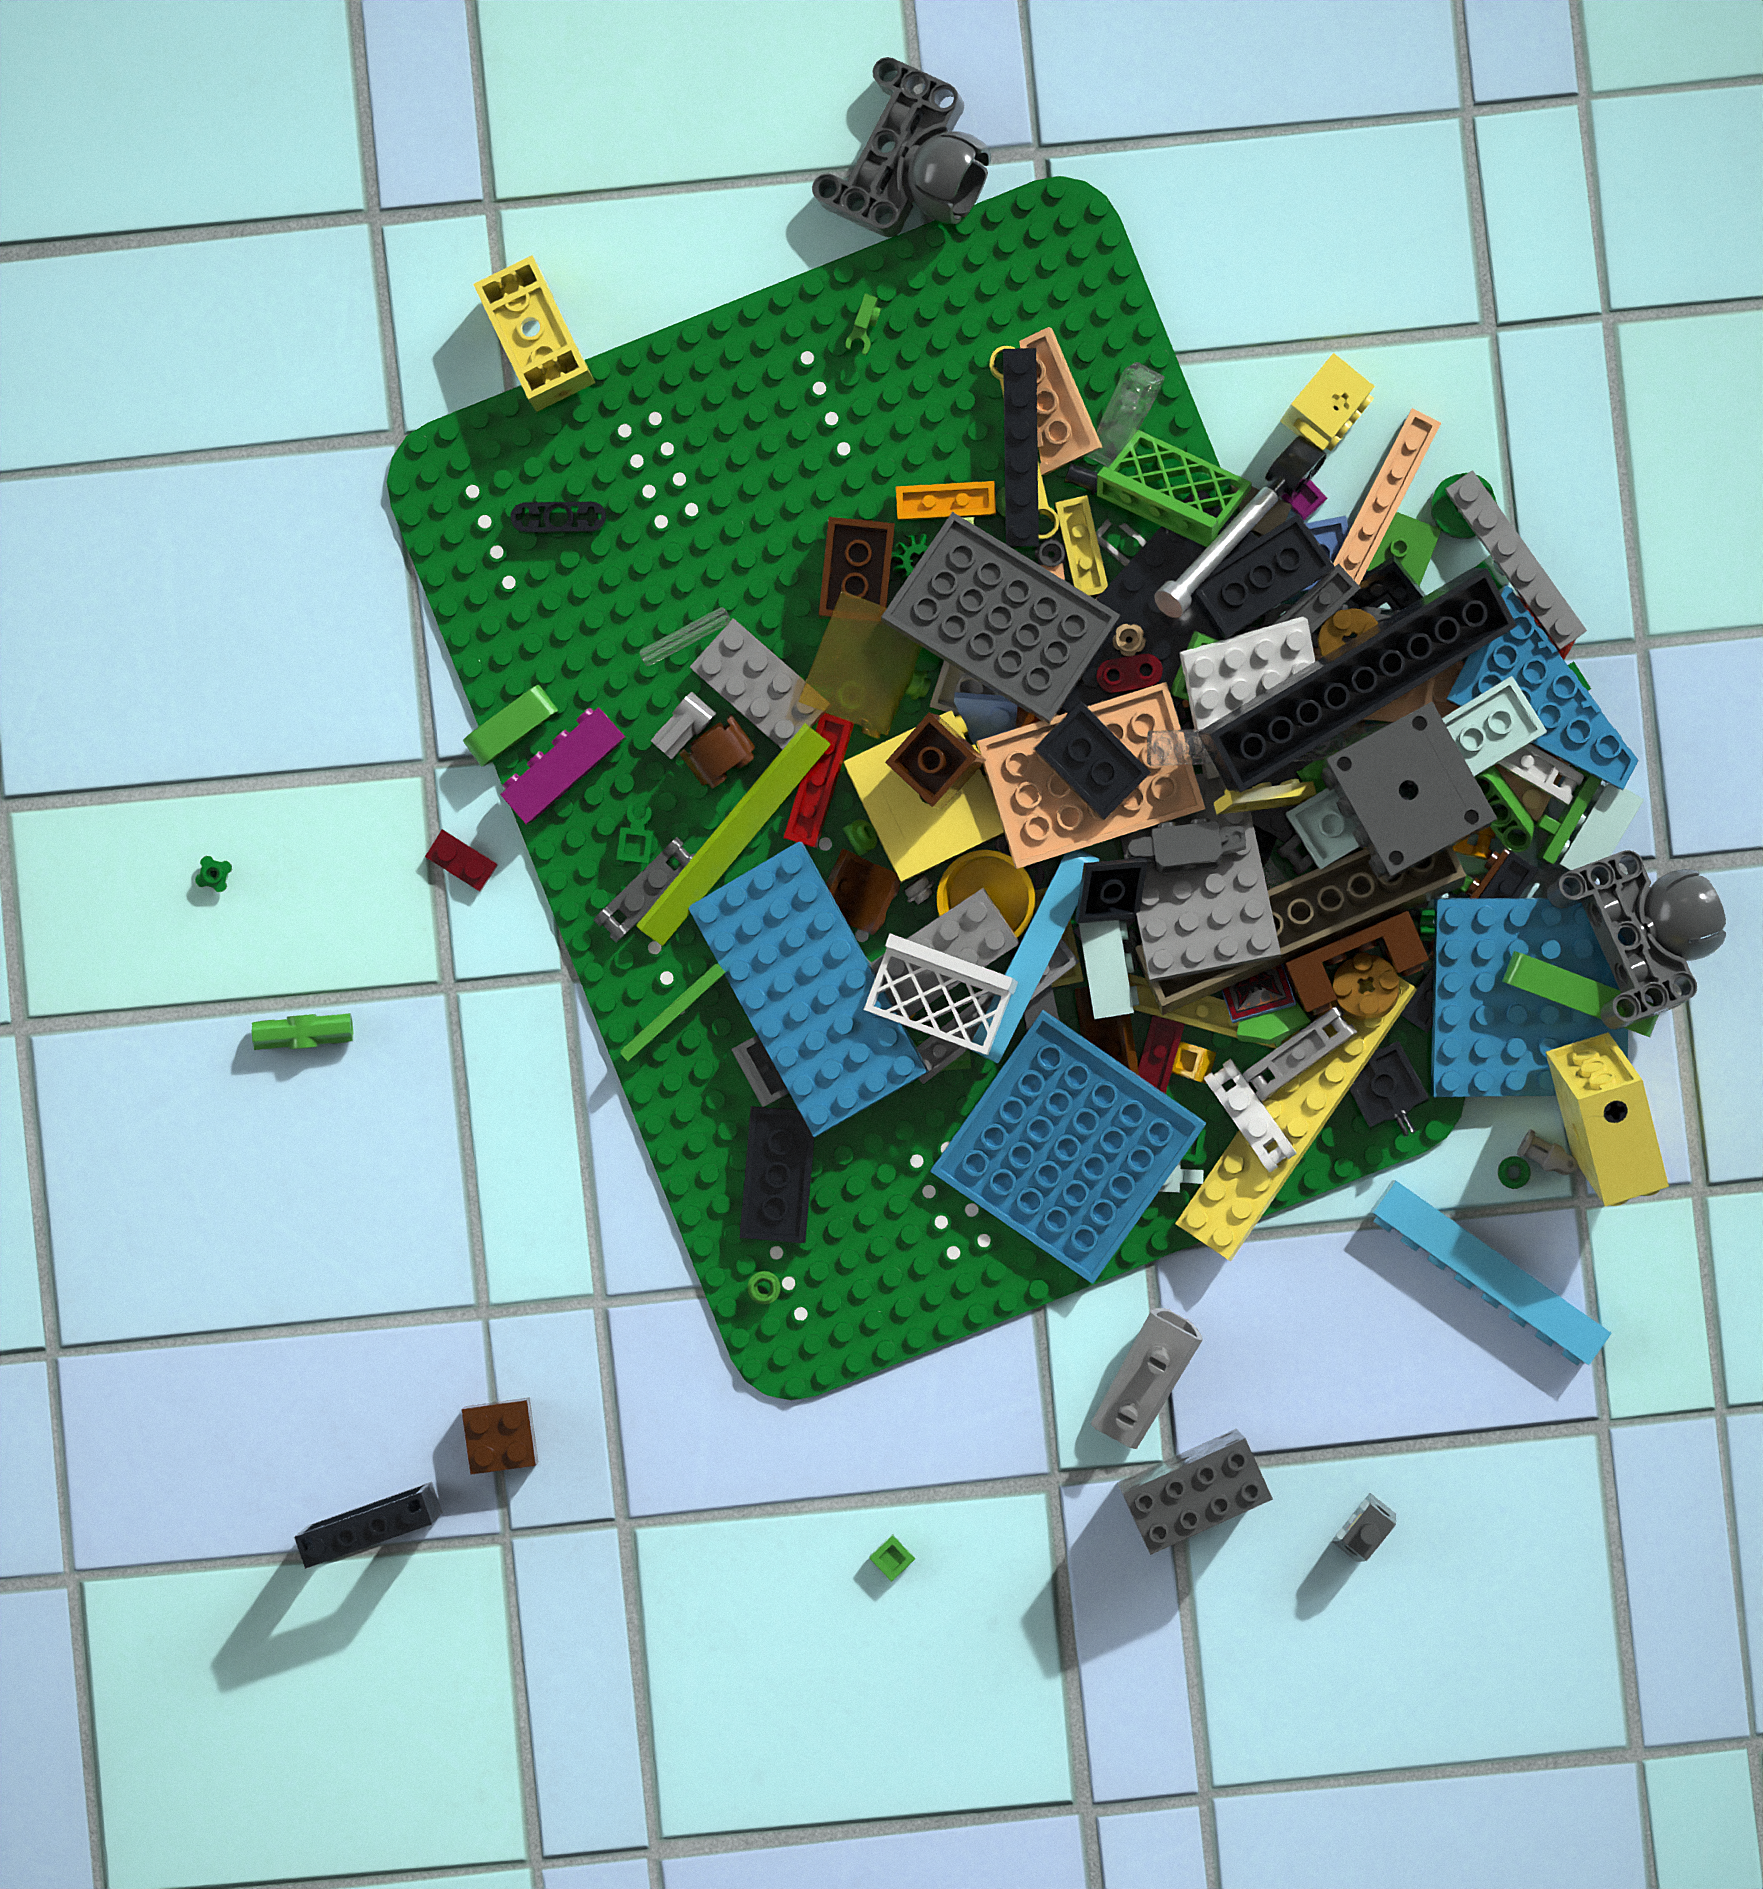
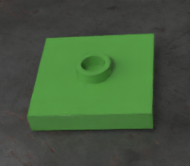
M1396 512L1366 572H1369L1394 555L1420 587L1442 529Z

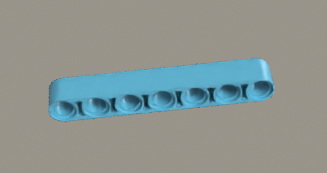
M1081 849L1064 854L1005 973L1006 976L1015 979L1018 984L1014 995L1011 994L989 1055L987 1056L974 1050L971 1051L999 1063L1078 904L1084 863L1099 862V858ZM994 995L986 1014L997 1009L1001 996ZM993 1017L987 1019L989 1026L992 1023ZM981 1022L972 1040L973 1043L983 1046L987 1036V1030L983 1022Z

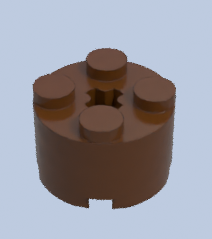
M732 715L727 717L729 724L725 727L719 722L691 743L692 751L689 754L685 749L679 753L702 786L708 784L711 789L716 787L727 778V770L734 765L740 769L754 758L751 752L755 749L754 744Z

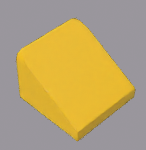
M1180 1041L1171 1073L1206 1084L1204 1077L1211 1073L1216 1052Z

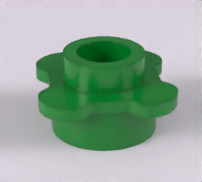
M204 856L200 861L202 866L200 874L195 878L196 884L199 887H212L216 892L225 891L227 888L226 881L228 874L232 871V865L228 861L218 862L213 860L211 856ZM212 871H216V877L211 876Z

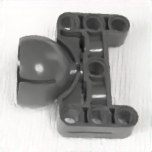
M881 58L875 63L872 73L881 90L891 96L848 181L833 174H821L813 182L812 193L826 210L888 238L894 237L902 231L914 202L923 213L936 221L946 224L959 223L961 218L967 216L984 187L988 176L985 166L991 163V151L984 142L973 135L961 131H953L964 111V101L955 87L894 58ZM897 71L896 77L893 80L883 81L884 76L888 72ZM925 84L922 93L912 94V89L916 85ZM954 97L953 103L949 107H940L943 99ZM895 142L892 151L882 153V147L886 143ZM832 186L837 188L833 196L823 198L827 188ZM865 200L862 209L859 211L851 210L854 202ZM893 213V218L888 224H880V219L884 214Z
M1631 850L1621 851L1568 871L1553 881L1547 890L1549 901L1557 908L1563 909L1582 903L1621 991V994L1604 1004L1601 1009V1019L1610 1029H1622L1676 1008L1692 998L1697 992V982L1686 961L1709 956L1724 943L1726 938V932L1723 930L1726 924L1724 909L1715 888L1707 878L1699 876L1697 870L1681 869L1663 875L1651 885L1642 858ZM1619 863L1627 868L1628 874L1621 871ZM1591 874L1597 876L1600 885L1593 882ZM1563 884L1570 888L1571 896L1564 892ZM1618 934L1625 938L1626 946L1620 943ZM1673 983L1679 986L1681 995L1674 991ZM1645 994L1651 997L1653 1006H1650L1645 1001ZM1616 1005L1624 1010L1625 1017L1618 1014Z

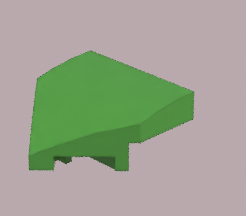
M1295 1000L1296 1005L1240 1021L1236 1035L1239 1041L1272 1044L1274 1042L1278 1048L1282 1045L1284 1039L1299 1029L1303 1030L1311 1024V1021Z

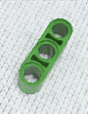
M536 685L467 735L462 741L480 766L484 767L558 713V709L542 687Z
M1493 765L1484 772L1474 776L1475 779H1484L1488 782V784L1478 783L1497 817V820L1490 827L1508 850L1523 852L1529 848L1532 842L1535 822L1498 769ZM1502 804L1507 809H1498L1494 805ZM1519 829L1522 830L1525 834L1519 835L1514 833L1512 830Z

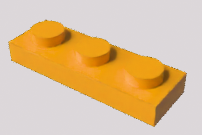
M994 481L896 486L898 521L949 518L952 512L960 517L996 515Z

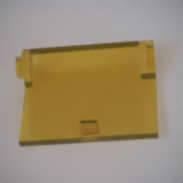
M841 590L798 702L863 726L861 732L879 739L881 733L888 735L922 646L881 621V616L886 611V607Z

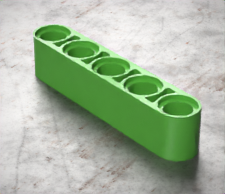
M1513 951L1502 980L1504 983L1601 1019L1600 1014L1604 1004L1621 994L1620 990L1517 951ZM1646 1001L1650 1006H1653V1003ZM1616 1005L1618 1014L1625 1017L1624 1010ZM1659 1014L1624 1028L1651 1037Z

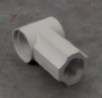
M690 692L673 711V716L664 724L651 740L671 760L716 715L693 692Z

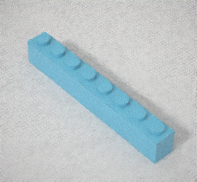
M1396 1180L1390 1182L1370 1212L1377 1216L1373 1221L1389 1233L1392 1228L1403 1235L1400 1240L1414 1251L1421 1247L1430 1254L1427 1259L1429 1262L1442 1271L1446 1266L1457 1273L1454 1277L1456 1281L1469 1290L1473 1285L1484 1292L1481 1296L1484 1301L1496 1309L1501 1304L1511 1312L1507 1317L1523 1328L1527 1323L1538 1330L1534 1335L1550 1347L1554 1342L1565 1349L1561 1355L1578 1366L1581 1361L1590 1365L1612 1334Z

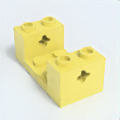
M533 255L473 284L525 394L536 412L595 383ZM529 321H536L540 324L539 332L532 337L525 336L523 334L524 325Z
M1333 352L1291 403L1280 422L1297 436L1301 435L1323 451L1327 448L1329 451H1332L1374 399L1370 392L1375 386Z

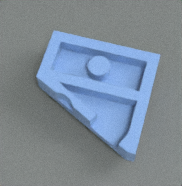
M955 692L954 703L966 724L969 737L977 750L976 741L1016 729L1017 705L1001 695Z

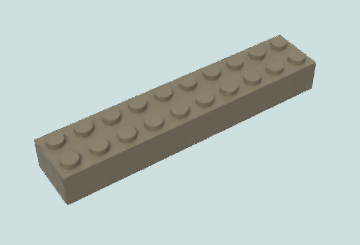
M1453 847L1388 882H1385L1382 876L1379 878L1375 876L1368 862L1371 860V855L1367 848L1339 859L1321 870L1318 868L1267 890L1281 952L1280 958L1150 983L1142 944L1135 947V957L1161 1014H1167L1464 886L1466 874Z

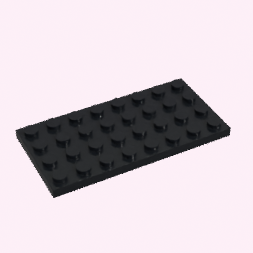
M1204 490L1196 491L1199 500L1212 498ZM1191 493L1185 498L1183 503L1193 502ZM1220 506L1202 509L1203 512L1215 518L1221 513ZM1230 516V518L1218 532V535L1231 523V521L1235 518L1234 516ZM1161 526L1096 600L1120 614V619L1058 711V716L1068 713L1080 701L1086 706H1091L1139 691L1107 693L1100 688L1097 682V670L1103 662L1110 659L1128 657L1122 655L1121 651L1116 650L1113 645V637L1117 634L1116 629L1123 624H1135L1141 627L1144 632L1143 638H1145L1146 642L1143 650L1137 651L1135 655L1151 654L1159 659L1163 672L1161 680L1156 685L1167 682L1169 692L1181 665L1179 652L1187 650L1194 631L1224 640L1193 593L1190 595L1191 605L1180 617L1176 618L1162 612L1154 598L1155 593L1167 581L1176 582L1207 548L1206 546ZM1249 531L1222 561L1254 542L1258 537ZM1250 625L1240 630L1231 637L1243 634ZM1127 637L1126 642L1131 643L1132 638ZM1147 664L1142 665L1139 669L1143 676H1149L1153 671L1152 667ZM1110 670L1107 673L1108 680L1112 682L1117 681L1120 677L1116 670ZM1170 693L1176 710L1185 699Z

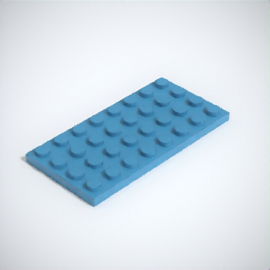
M803 842L795 843L690 905L689 911L717 962L726 972L725 976L814 1137L823 1134L929 1073L926 1064L903 1024L864 1010L876 974ZM885 991L879 993L874 1007L882 1010L893 1007Z

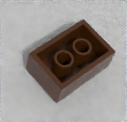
M829 517L819 619L885 625L881 621V616L886 611L895 523Z

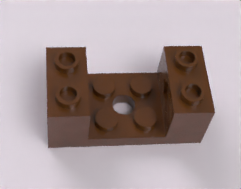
M1409 912L1399 913L1283 963L1282 965L1293 995L1304 1012L1309 1011L1311 1016H1315L1331 1009L1330 1002L1337 999L1322 962H1324L1325 966H1331L1347 959L1345 952L1354 949L1356 953H1361L1377 946L1375 939L1379 943L1385 960L1393 966L1396 973L1400 972L1402 977L1424 969L1422 963L1429 960Z

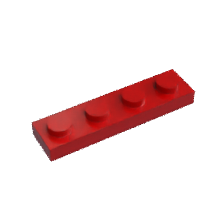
M827 713L819 719L816 732L831 745L800 781L784 839L794 842L800 841L804 845L817 848L855 722Z

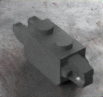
M1209 818L1195 819L1191 821V824L1180 826L1175 822H1166L1159 824L1158 828L1152 829V836L1132 839L1127 848V857L1129 859L1146 858L1148 864L1155 863L1156 870L1162 875L1216 869L1222 862V856L1246 849L1244 827L1219 826L1218 821L1211 822Z

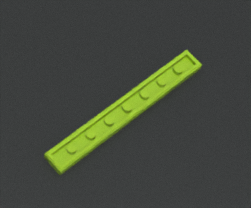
M804 723L636 926L663 946L691 913L688 909L690 905L699 901L707 894L831 744Z

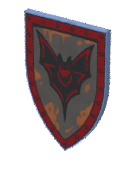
M1282 964L1222 990L1232 1024L1296 1005Z

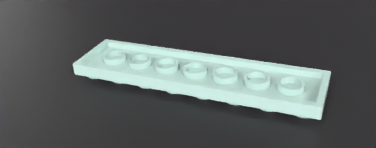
M1513 676L1442 718L1474 777L1547 733V730ZM1327 788L1285 814L1320 870L1359 848L1352 833L1355 830L1353 822L1350 818L1347 820L1343 818L1336 804L1339 801L1337 793L1334 789L1329 791ZM1403 788L1399 789V794L1402 798L1408 797L1409 800L1413 799L1410 790L1404 791Z

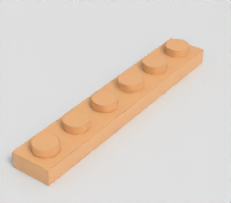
M1413 408L1407 416L1333 562L1334 566L1339 563L1358 585L1364 577L1441 425V422Z

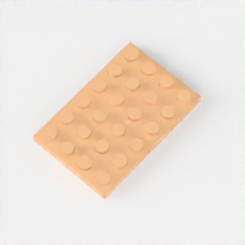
M1167 682L1087 706L1151 772L1105 820H1102L1033 750L1067 713L1055 716L1050 724L1043 720L976 741L979 753L986 759L983 763L984 770L1015 869L1206 809Z

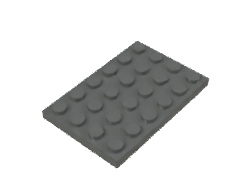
M952 512L881 616V621L1033 716L1050 724L1106 641L1121 615Z

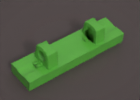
M1571 764L1569 767L1585 777L1580 786L1577 785L1573 791V798L1570 804L1565 805L1557 821L1547 815H1542L1535 825L1549 834L1536 856L1537 859L1546 864L1555 863L1602 781Z

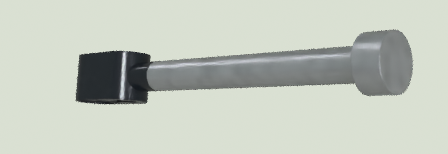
M1301 435L1296 437L1269 468L1265 476V480L1268 483L1176 582L1167 581L1155 593L1154 598L1159 609L1170 617H1180L1191 605L1190 595L1285 493L1293 498L1322 467L1327 458V453L1320 450Z

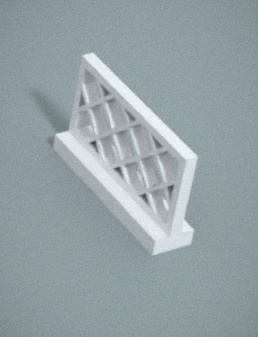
M889 934L885 945L887 949L864 1010L988 1056L1011 994L1014 995L1018 982L1006 975ZM893 957L904 961L909 971V974L892 981L888 972ZM911 964L921 968L913 971ZM928 970L935 972L940 985L923 992L916 976ZM941 975L949 977L951 980L944 982ZM886 977L888 984L882 986L884 979ZM912 978L919 995L902 1002L895 986ZM959 981L965 983L971 996L953 1003L947 987ZM972 986L982 989V991L975 994ZM891 988L898 1005L887 1010L874 1007L879 993ZM943 990L950 1006L932 1013L925 997ZM988 993L1001 996L997 1009L984 1015L977 998ZM922 1000L928 1016L916 1022L910 1020L904 1007ZM974 1001L980 1017L963 1025L956 1008ZM900 1010L903 1017L893 1014V1012ZM952 1011L959 1027L947 1033L940 1031L935 1018ZM993 1017L992 1023L989 1026L987 1019ZM931 1021L934 1028L923 1024ZM983 1022L987 1030L983 1046L971 1042L966 1032V1029ZM962 1032L964 1039L953 1035Z

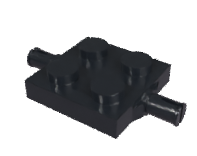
M1399 1041L1385 1048L1376 1049L1349 1088L1370 1130L1386 1122L1396 1121L1403 1137H1408L1409 1132L1411 1135L1416 1132L1407 1114L1412 1109L1429 1101V1097Z

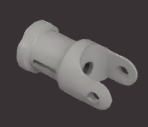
M1531 1129L1522 1140L1516 1154L1520 1157L1526 1156L1541 1164V1168L1547 1172L1554 1170L1561 1175H1568L1574 1172L1578 1166L1576 1159L1566 1154L1562 1146L1556 1143L1550 1144L1535 1136V1132Z

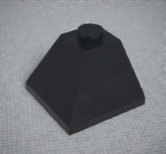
M1146 858L1084 863L1075 918L1077 924L1136 919V913L1140 912L1148 860Z

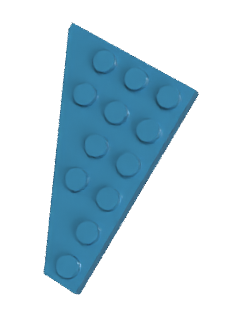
M1506 585L1501 596L1517 627L1469 655L1446 700L1461 707L1513 676L1547 730L1546 734L1530 744L1623 791L1639 760L1624 743L1618 731L1610 724L1587 689L1582 686L1573 670L1568 667L1548 636L1535 622L1531 613L1526 610L1513 592L1514 590Z

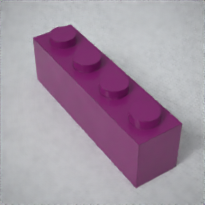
M599 707L595 711L589 708L576 719L579 725L570 733L566 729L552 740L551 743L554 747L544 755L540 751L527 763L529 769L523 775L519 776L515 773L502 785L505 791L500 795L528 826L627 739Z

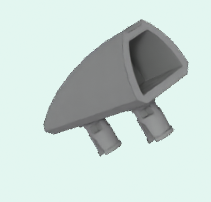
M1152 1309L1095 1414L1091 1425L1120 1443L1137 1449L1203 1339L1198 1329L1188 1319L1181 1317L1170 1309Z

